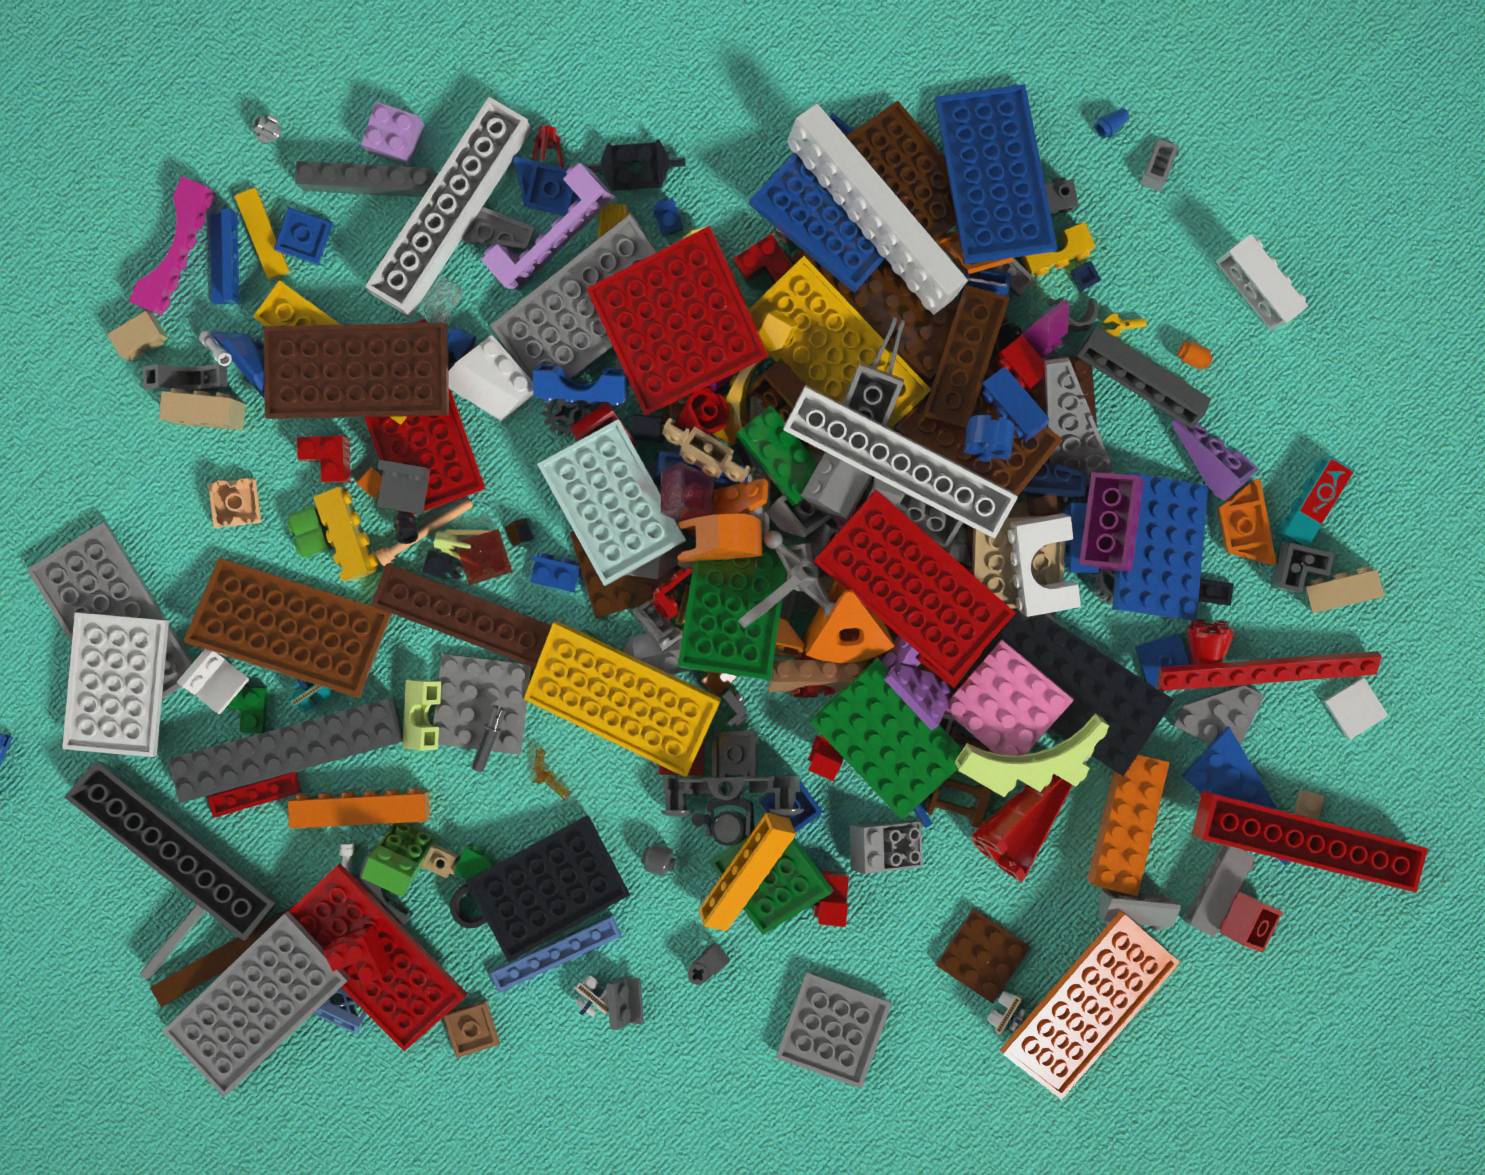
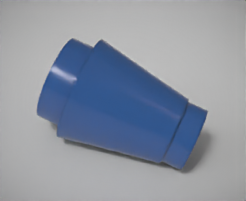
M1120 108L1098 118L1094 125L1096 133L1103 139L1112 137L1129 119V113L1125 108Z

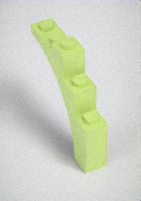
M1095 713L1086 725L1069 739L1052 748L1031 754L1001 755L981 750L967 743L954 762L958 771L1003 797L1014 789L1017 779L1041 792L1044 786L1049 785L1053 774L1077 786L1080 781L1086 778L1090 769L1085 759L1092 755L1095 745L1105 737L1109 725L1101 716Z

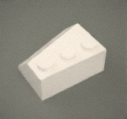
M493 335L458 360L448 371L450 390L457 393L463 399L474 403L478 408L500 421L534 396L533 381Z

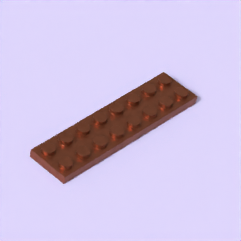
M388 563L371 603L373 607L534 668L537 666L552 627L548 623Z

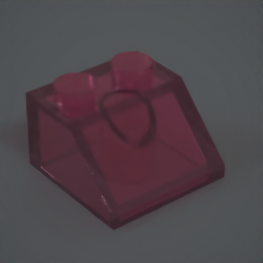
M682 462L662 470L660 513L680 521L713 515V477Z

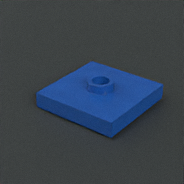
M288 207L274 250L319 266L333 227V222Z
M1180 633L1135 646L1144 679L1156 688L1160 667L1189 665Z

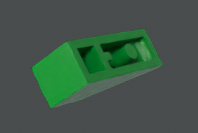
M473 844V846L468 845L453 873L469 879L496 863L482 846Z

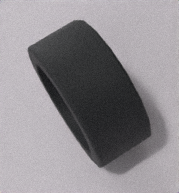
M466 884L460 887L452 896L450 913L454 921L460 926L469 929L478 928L487 922L484 915L482 914L478 918L471 919L464 916L460 910L459 903L463 895L471 892Z

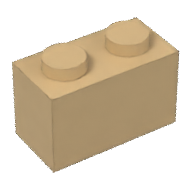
M147 311L107 334L120 357L129 361H136L142 358L144 352L160 347L163 341L168 338L156 316Z

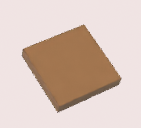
M488 1000L449 1011L444 1016L456 1058L491 1048L501 1043Z

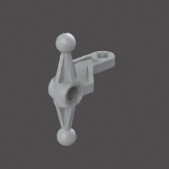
M769 531L764 537L765 545L777 551L788 572L787 581L765 600L747 612L738 622L743 628H746L793 589L801 592L804 591L822 605L825 617L827 618L836 603L831 602L819 580L817 566L810 560H803L783 545L780 533Z

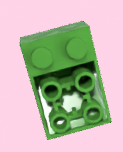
M394 823L368 857L361 878L404 897L419 873L430 847L435 844L437 839L405 823Z

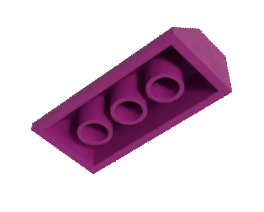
M1091 473L1080 565L1132 572L1144 480L1138 475Z

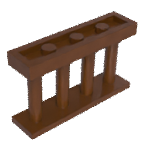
M955 725L951 726L949 736L956 743L962 745L968 743L981 750L994 753L980 740L957 734L958 727ZM948 778L924 800L923 806L926 807L925 811L928 814L932 815L934 807L967 816L969 824L972 827L978 828L982 825L992 790L981 783L974 786ZM940 786L972 794L975 798L974 805L968 808L937 799Z

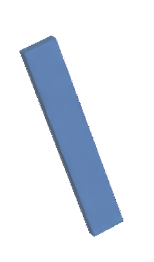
M612 914L493 969L489 974L498 993L619 938L622 936V933Z

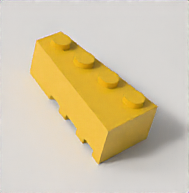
M336 487L314 496L321 522L329 528L326 531L327 540L336 549L335 554H333L335 563L339 564L343 572L339 573L341 581H356L378 572L376 567L378 560L375 554L369 550L368 545L370 541L367 534L362 532L360 528L361 518L358 512L352 508L351 503H353L350 492L348 490L345 491V488Z

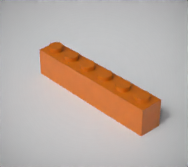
M410 788L408 792L400 793V789L386 790L385 794H377V790L363 791V795H355L354 791L341 792V796H332V793H319L318 797H310V794L295 795L294 799L288 801L289 829L424 822L431 818L429 791L422 792V788Z

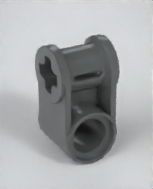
M714 942L690 964L688 978L693 984L701 985L724 968L731 959ZM696 968L698 971L703 969L702 976H694V969Z

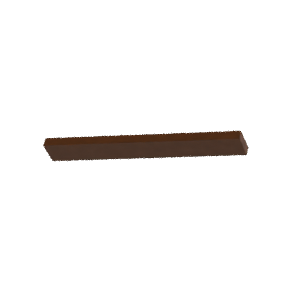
M296 904L264 921L249 939L243 941L236 937L151 986L150 989L160 1007L225 971L281 916L290 911Z

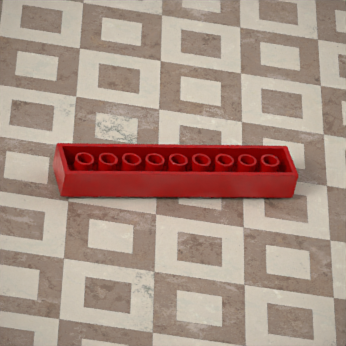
M1205 790L1202 791L1192 830V835L1203 840L1415 893L1418 890L1428 848L1414 843Z

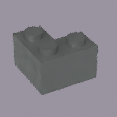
M1293 543L1280 544L1277 564L1275 565L1270 588L1290 593H1302L1306 574L1330 576L1335 553Z

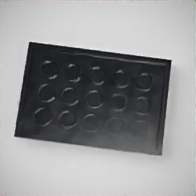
M588 814L466 880L508 963L630 896Z

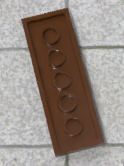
M965 285L923 414L924 418L964 430L967 429V424L973 415L1010 297Z

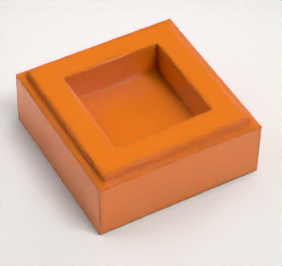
M371 467L356 484L375 499L380 493L382 475L374 467Z

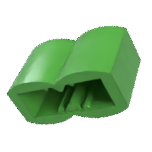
M316 506L288 515L290 521L287 522L290 532L296 536L295 548L299 555H302L303 558H310L333 550L326 537V526L322 524Z

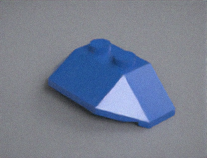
M220 331L210 333L218 344L231 355L232 361L265 400L263 343L256 336L252 338L242 333Z

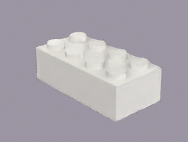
M1252 234L1215 261L1270 331L1287 324L1308 307L1303 294L1294 289L1290 278L1279 270L1276 260L1272 256L1267 255L1263 250L1261 241L1253 237Z

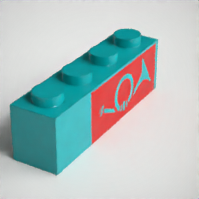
M1333 456L1321 458L1317 461L1313 468L1314 474L1302 485L1301 489L1303 492L1300 497L1295 498L1291 503L1290 509L1292 510L1289 515L1280 521L1278 525L1279 531L1276 535L1289 543L1305 547L1310 545L1354 473V469Z

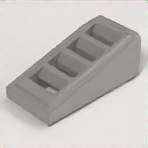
M1158 138L1140 184L1153 190L1161 191L1166 184L1179 146ZM1158 150L1167 152L1170 156L1160 153ZM1155 158H1156V159H1159V160H1161V161L1167 162V164H1166V163H1163V162H1160V161H1158V160H1155ZM1152 167H1154V168H1156V169H1159V170H1161V171H1163V172H1160V171H1157V170H1155V169H1152Z

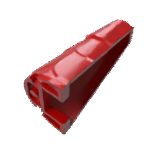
M1053 774L1049 785L1044 786L1041 792L1029 785H1025L1023 791L1010 799L998 812L976 829L971 836V841L984 856L992 859L998 864L1000 869L1022 883L1028 875L1055 818L1058 816L1072 784Z

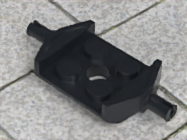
M656 139V142L612 146L611 143H607L601 162L599 164H585V166L594 173L599 172L600 175H603L611 191L663 188L672 167H686L685 157H669L660 140ZM632 163H640L642 165L641 171L638 173L631 172L629 168Z

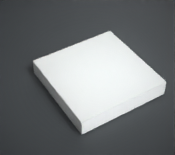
M1360 677L1323 701L1345 737L1349 740L1388 716L1364 677Z

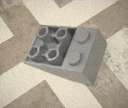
M921 821L872 822L849 825L852 871L870 874L923 867Z

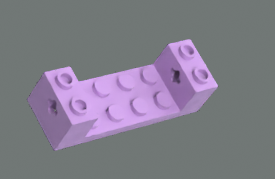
M579 163L578 165H572L566 171L567 175L563 179L579 196L581 201L574 202L568 208V214L563 218H558L551 225L552 229L547 234L540 235L535 241L536 245L531 250L524 251L518 257L511 248L496 244L490 246L484 252L485 256L481 261L505 288L519 291L615 198L590 168Z

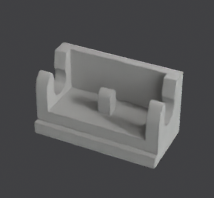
M650 601L632 610L637 622L662 651L682 638V634L670 621L668 623Z

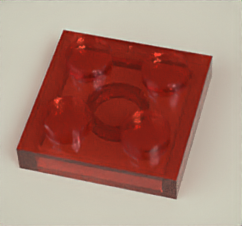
M499 529L458 541L471 545L470 549L457 547L469 586L513 572Z

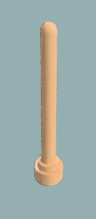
M471 500L464 501L418 530V539L411 544L397 543L391 548L387 547L384 549L382 547L377 550L375 554L384 567H386L387 563H393L392 560L395 559V555L472 508L473 502Z

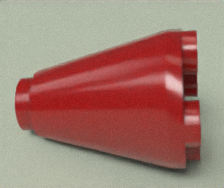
M1202 619L1191 620V624L1187 626V635L1193 665L1224 662L1234 636V629L1228 627L1229 622L1216 620L1214 623H1205V620Z

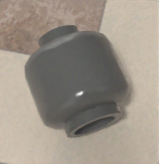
M654 843L650 847L647 846L645 848L641 863L644 864L645 871L662 877L668 871H673L676 859L673 858V850L671 848Z

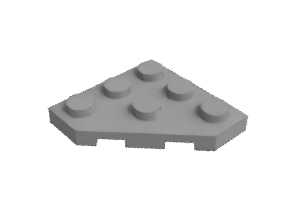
M1240 685L1233 689L1181 705L1172 726L1208 744H1211L1224 728L1229 726L1241 745L1265 695L1245 685Z

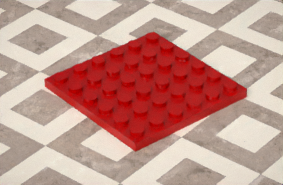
M711 226L586 288L645 416L770 357Z

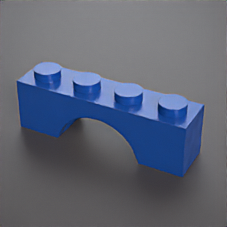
M538 364L533 370L534 397L541 398L544 401L563 399L565 402H575L577 400H584L590 404L608 402L610 405H620L625 403L628 397V378L624 369L605 368L597 381L581 384L571 380L564 373L561 365Z

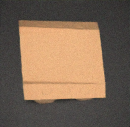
M256 478L234 481L222 480L208 484L213 528L261 523Z

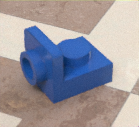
M664 198L652 206L663 237L684 230L674 199L668 200V198Z

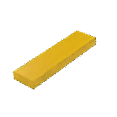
M254 187L235 195L267 279L271 281L290 273L291 271L284 254L274 250L277 236L258 189Z

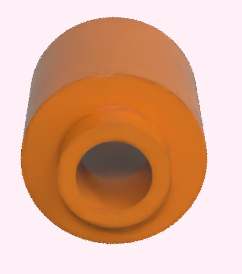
M1185 340L1177 353V357L1181 359V362L1198 370H1202L1203 367L1208 368L1213 359V356L1210 355L1212 350L1194 341L1188 342Z

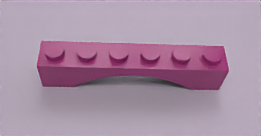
M181 176L173 195L177 224L172 246L157 268L147 276L137 280L129 302L161 316L168 310L172 292L177 289L179 284L178 278L180 273L187 266L188 254L196 244V235L199 229L203 227L207 209L212 206L214 201L213 195L215 192L207 186Z

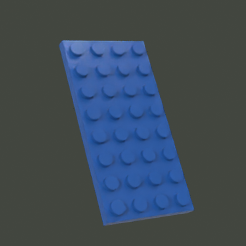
M1025 84L935 97L936 112L963 263L970 264L1055 252L1057 243Z

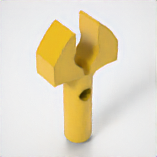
M1111 314L1102 322V324L1113 323L1117 325L1114 330H1105L1106 333L1114 338L1120 337V332L1123 329L1146 327L1147 324L1145 318L1121 320L1118 314Z

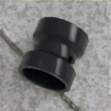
M408 512L397 514L393 519L396 540L401 544L415 542L418 539L415 516Z

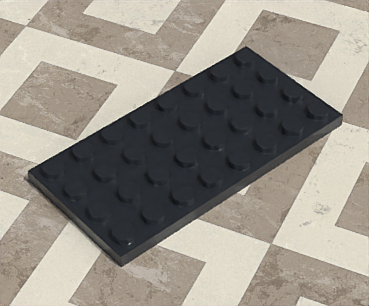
M1012 608L1016 612L1014 616L982 650L981 655L974 662L967 675L970 676L1000 640L1003 639L1074 698V701L1049 729L1067 740L1082 729L1095 713L1101 716L1109 727L1105 737L1095 745L1091 756L1124 777L1174 699L1045 615L1040 614L1027 617L1018 611L1017 608Z

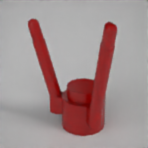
M548 125L539 127L531 160L536 161L539 147H541L540 160L544 161L546 149H552L553 145H555L558 165L564 168L560 147L561 137L556 136L557 129Z

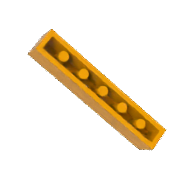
M766 812L698 909L704 927L724 931L729 929L764 878L769 874L774 864L794 839L796 833L789 818Z

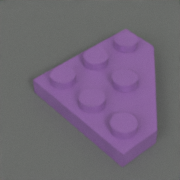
M900 664L893 666L885 678L890 687L930 730L939 725L954 692L951 685L934 673Z

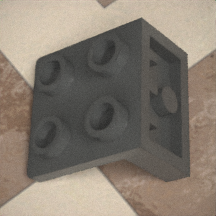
M379 460L378 469L383 471L378 507L423 514L430 469Z

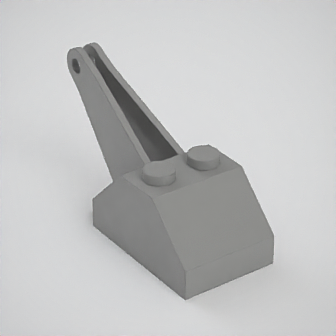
M894 317L885 341L873 366L859 363L842 403L884 426L887 425L904 383V379L892 375L902 329L905 324L904 320H901L893 340L885 372L876 369V366L894 330L897 317Z

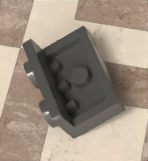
M729 688L723 693V698L736 713L728 719L727 723L730 726L734 723L738 726L747 718L746 712L748 708L743 703L745 701L743 695L737 689L732 691Z

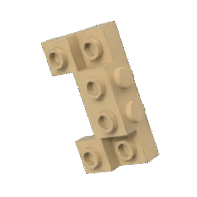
M671 418L667 420L662 434L672 444L682 446L679 455L682 456L685 462L700 467L708 476L719 478L722 472H724L729 479L743 484L751 471V467L746 466L744 469L733 462L732 455L734 450L695 426L689 434V429L686 428L683 431L675 426L676 421Z

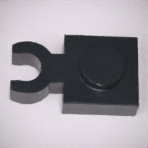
M429 550L422 571L445 578L448 572L452 578L462 579V576L455 573V568L458 566L465 568L466 565L461 562H454L452 564L450 563L451 556Z

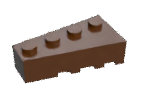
M781 358L764 372L746 393L751 397L757 396L762 401L760 405L765 409L772 405L786 423L806 383ZM809 444L816 451L819 450V448Z

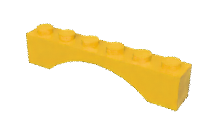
M773 310L768 314L765 313L759 323V326H761L759 334L769 354L789 344L799 324L777 310ZM762 361L735 374L729 384L732 387L729 394L726 393L723 396L728 404L729 418H727V425L719 432L712 433V435L731 446L740 441L736 433L749 423L746 392L754 372Z

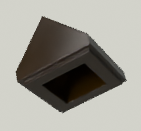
M526 518L513 521L505 526L513 547L534 539Z

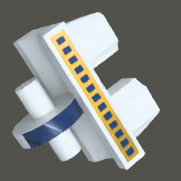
M591 975L581 983H577L573 988L587 1000L585 1002L579 997L575 1001L581 1007L578 1014L583 1016L587 1012L593 1017L597 1011L591 1005H594L603 1014H608L607 989L599 997L594 995L592 991L599 982Z
M1003 991L998 1002L1008 1008L1006 1013L1003 1015L993 1009L987 1018L996 1027L995 1032L1000 1035L1004 1033L1011 1020L1013 1023L1010 1029L1015 1032L1019 1025L1025 1021L1024 1017L1027 1014L1025 1010L1021 1009L1018 1015L1015 1014L1024 997L1019 994L1015 996L1012 993Z

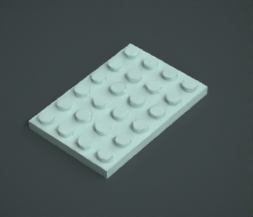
M619 419L537 464L604 586L686 542Z

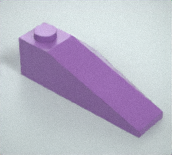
M1177 419L1171 423L1205 483L1212 490L1213 494L1223 501L1233 495L1259 470L1238 450L1232 452L1223 446L1225 441L1208 436L1207 430L1198 423L1192 429Z

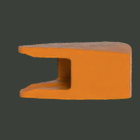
M714 514L677 522L678 527L681 529L696 531V548L684 551L678 555V561L680 562L762 556L761 521L755 516L748 514Z
M837 581L834 582L827 594L830 601L836 603L826 618L824 607L821 605L802 638L807 656L834 663L864 661L883 654L894 647L890 630L886 624L863 604L853 590H846Z

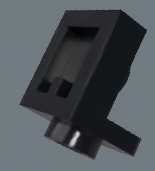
M1008 323L1000 328L997 337L999 354L1023 333L1021 328L1015 325V323Z

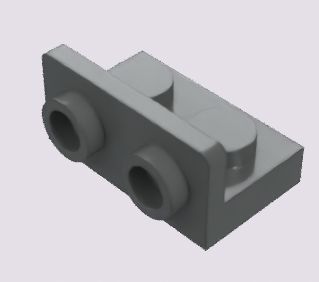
M620 977L607 983L610 1029L619 1030L630 1023H643L641 979L637 977Z

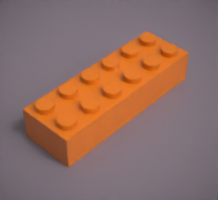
M1138 754L1124 777L1113 771L1087 881L1092 885L1138 896L1170 762Z

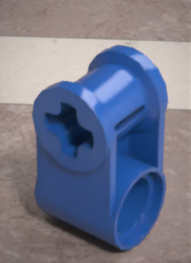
M454 326L448 335V359L455 358L457 362L468 354L474 347L476 336ZM454 362L448 363V371L454 366Z

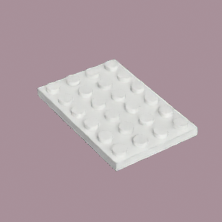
M75 612L62 749L147 757L157 756L169 620Z

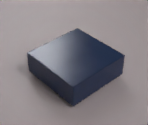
M1091 260L1070 272L1080 292L1101 281Z

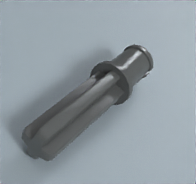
M493 705L489 719L483 726L485 730L471 768L477 772L484 771L497 734L501 732L500 726L507 711L503 707L499 710V706Z

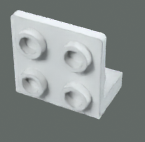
M204 649L177 683L197 696L216 713L221 714L249 681V678L219 654Z

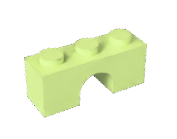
M406 680L402 748L419 751L438 750L439 727L430 724L428 710L432 704H440L441 681Z

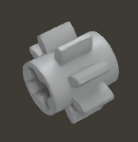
M265 114L264 117L259 115L252 126V130L257 133L255 138L263 143H269L270 140L275 142L282 129L277 125L279 119L270 114Z

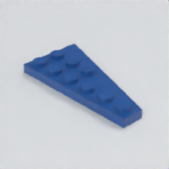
M1229 726L1224 728L1181 775L1201 794L1205 790L1277 809ZM1279 859L1284 865H1286L1289 862L1287 860Z

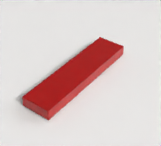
M295 771L207 796L212 816L216 818L299 794L302 790Z

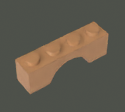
M773 660L771 680H767L768 692H791L799 687L810 685L828 686L833 688L835 692H841L863 671L862 661L834 663L822 660Z

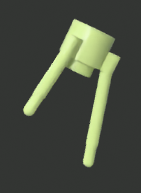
M446 528L445 532L437 531L434 547L441 549V553L449 554L468 564L479 567V563L452 551L455 546L471 548L470 544L458 542L456 536L453 535L492 534V530H452Z

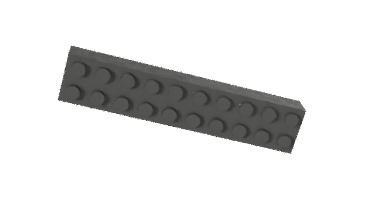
M392 697L167 760L179 803L403 742V728L395 699Z
M95 761L64 796L65 799L243 941L249 939L278 905L279 901L105 762Z

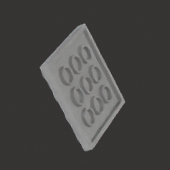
M442 654L439 673L441 697L440 704L435 706L433 726L439 727L438 745L478 749L485 730L483 726L489 719L492 706L497 705L499 710L503 707L507 711L500 726L501 732L497 734L491 751L521 755L528 702L523 699L531 681L532 666L523 663Z
M806 970L776 1053V1058L862 1089L892 1002Z

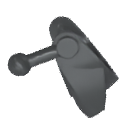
M1049 298L1047 304L1050 306L1055 304L1057 306L1064 299L1058 298L1054 300ZM1094 298L1089 299L1088 309L1079 320L1074 321L1068 315V331L1083 332L1089 330L1098 315V302Z

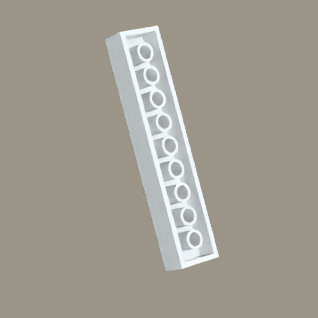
M488 97L366 284L365 288L373 296L411 318L514 159V156H516L531 133L532 129L525 117Z
M818 103L799 115L787 139L790 149L803 160L805 167L814 173L820 185L830 192L838 205L842 206L847 212L849 219L858 225L865 238L875 245L878 253L886 258L892 265L893 271L903 278L909 290L919 297L927 310H930L934 315L953 301L967 283V278Z
M807 385L804 386L783 427L784 431L994 539L1018 498L1014 492Z

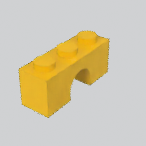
M1086 222L1062 232L1060 235L1063 243L1062 251L1020 256L1024 268L1032 276L1035 275L1038 278L1049 273L1048 269L1056 266L1057 269L1069 265V261L1077 258L1080 261L1091 256L1090 252L1096 246Z

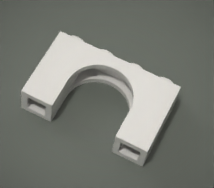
M1061 513L1010 522L1008 539L1012 543L1013 548L1010 558L1012 565L1015 566L1016 575H1013V582L1015 588L1018 589V597H1016L1018 611L1029 617L1081 607L1077 583L1068 580L1046 585L1038 584L1031 573L1032 559L1041 547L1050 543L1073 539L1071 516Z

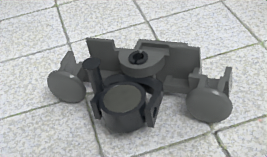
M758 731L712 732V777L663 778L666 810H661V813L670 817L689 816L694 813V810H687L686 794H713L717 798L707 803V815L695 813L691 819L692 824L696 827L706 824V836L712 835L715 841L721 845H737L742 843L755 829L753 802L746 798H740L745 789L746 781H749L750 793H775V809H770L772 814L791 816L804 811V808H796V792H800V776H758ZM728 775H743V777H728ZM736 805L746 810V817L738 811H724L714 816V811L721 806Z

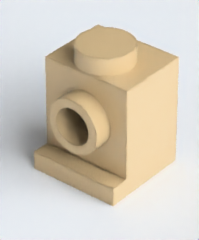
M434 844L430 847L421 868L447 878L450 874H455L453 872L458 864L457 859L459 855ZM439 859L444 861V867L437 864Z

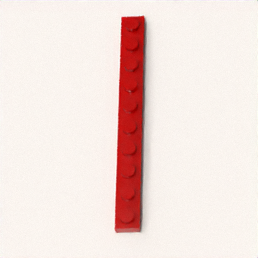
M1378 651L1160 667L1156 686L1160 691L1377 675L1382 656Z

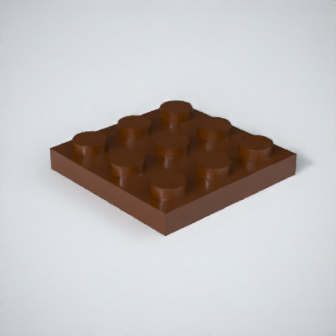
M972 908L935 964L993 1004L1030 949V946Z

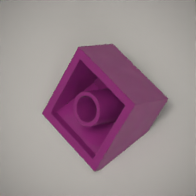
M1065 299L1020 335L1024 336L1042 358L1063 343L1061 338L1068 333L1069 301Z

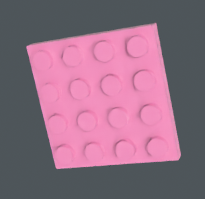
M1001 639L950 698L945 712L954 716V719L994 753L1001 755H1023L1033 747L1074 701V698Z

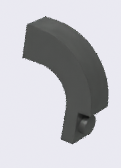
M161 364L143 366V389L170 392L171 388L185 390V392L219 391V388L227 387V366L220 364L198 367H178Z
M371 850L361 868L359 883L404 926L409 922L414 913L395 902L388 895L386 889L361 878L368 857L373 852Z

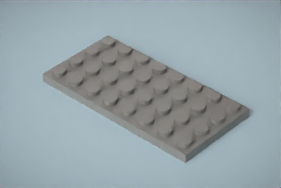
M629 214L490 326L516 363L532 381L533 370L538 364L561 365L564 373L572 379L613 348L586 288L658 251L633 215Z
M102 522L26 569L71 643L75 612L167 620L107 522ZM170 624L168 626L162 699L182 688L177 681L193 663Z
M287 911L162 1032L215 1089L225 1097L341 988L350 977L343 969L332 972L323 953L324 949Z

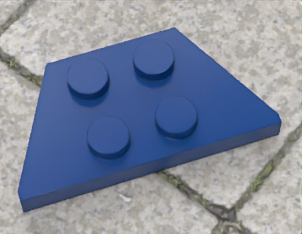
M514 156V164L517 168L519 186L522 190V199L525 207L565 216L569 213L568 208L574 202L581 201L579 196L563 179L567 175L566 171L568 169Z

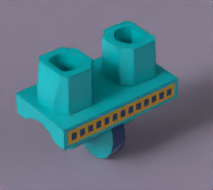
M297 679L298 682L292 685L296 692L292 694L290 703L293 707L298 705L304 712H307L316 705L311 695L317 693L322 700H326L333 695V690Z

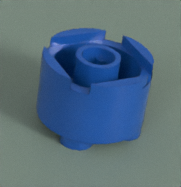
M991 415L971 417L967 424L964 452L976 455L977 460L983 462H990L991 458L1010 459L1014 423L1003 417H999V421L991 420Z

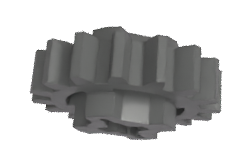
M554 399L550 403H543L547 411L542 412V415L548 417L544 423L546 425L551 424L549 428L551 432L557 429L558 436L561 437L563 432H565L566 437L570 438L572 432L570 427L577 423V415L582 411L581 420L592 412L586 409L590 403L577 400L578 403L570 404L563 399ZM558 403L556 412L552 413L555 404ZM565 408H568L569 410H572V411L569 413V414H570V417H569V418H567V417H565V416L563 415V414L565 413V412H564V409H565ZM565 422L569 427L564 428L556 423Z

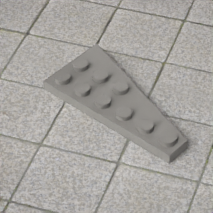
M1069 358L1046 360V415L1049 417L1047 428L1063 438L1059 446L1047 459V463L1059 464L1087 473L1086 481L1091 480L1092 472L1115 474Z

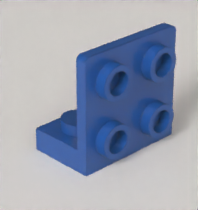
M538 552L537 556L531 555L530 560L535 561L530 580L531 583L575 592L581 569L580 566L576 565V560L560 557V560L556 561L554 560V555Z

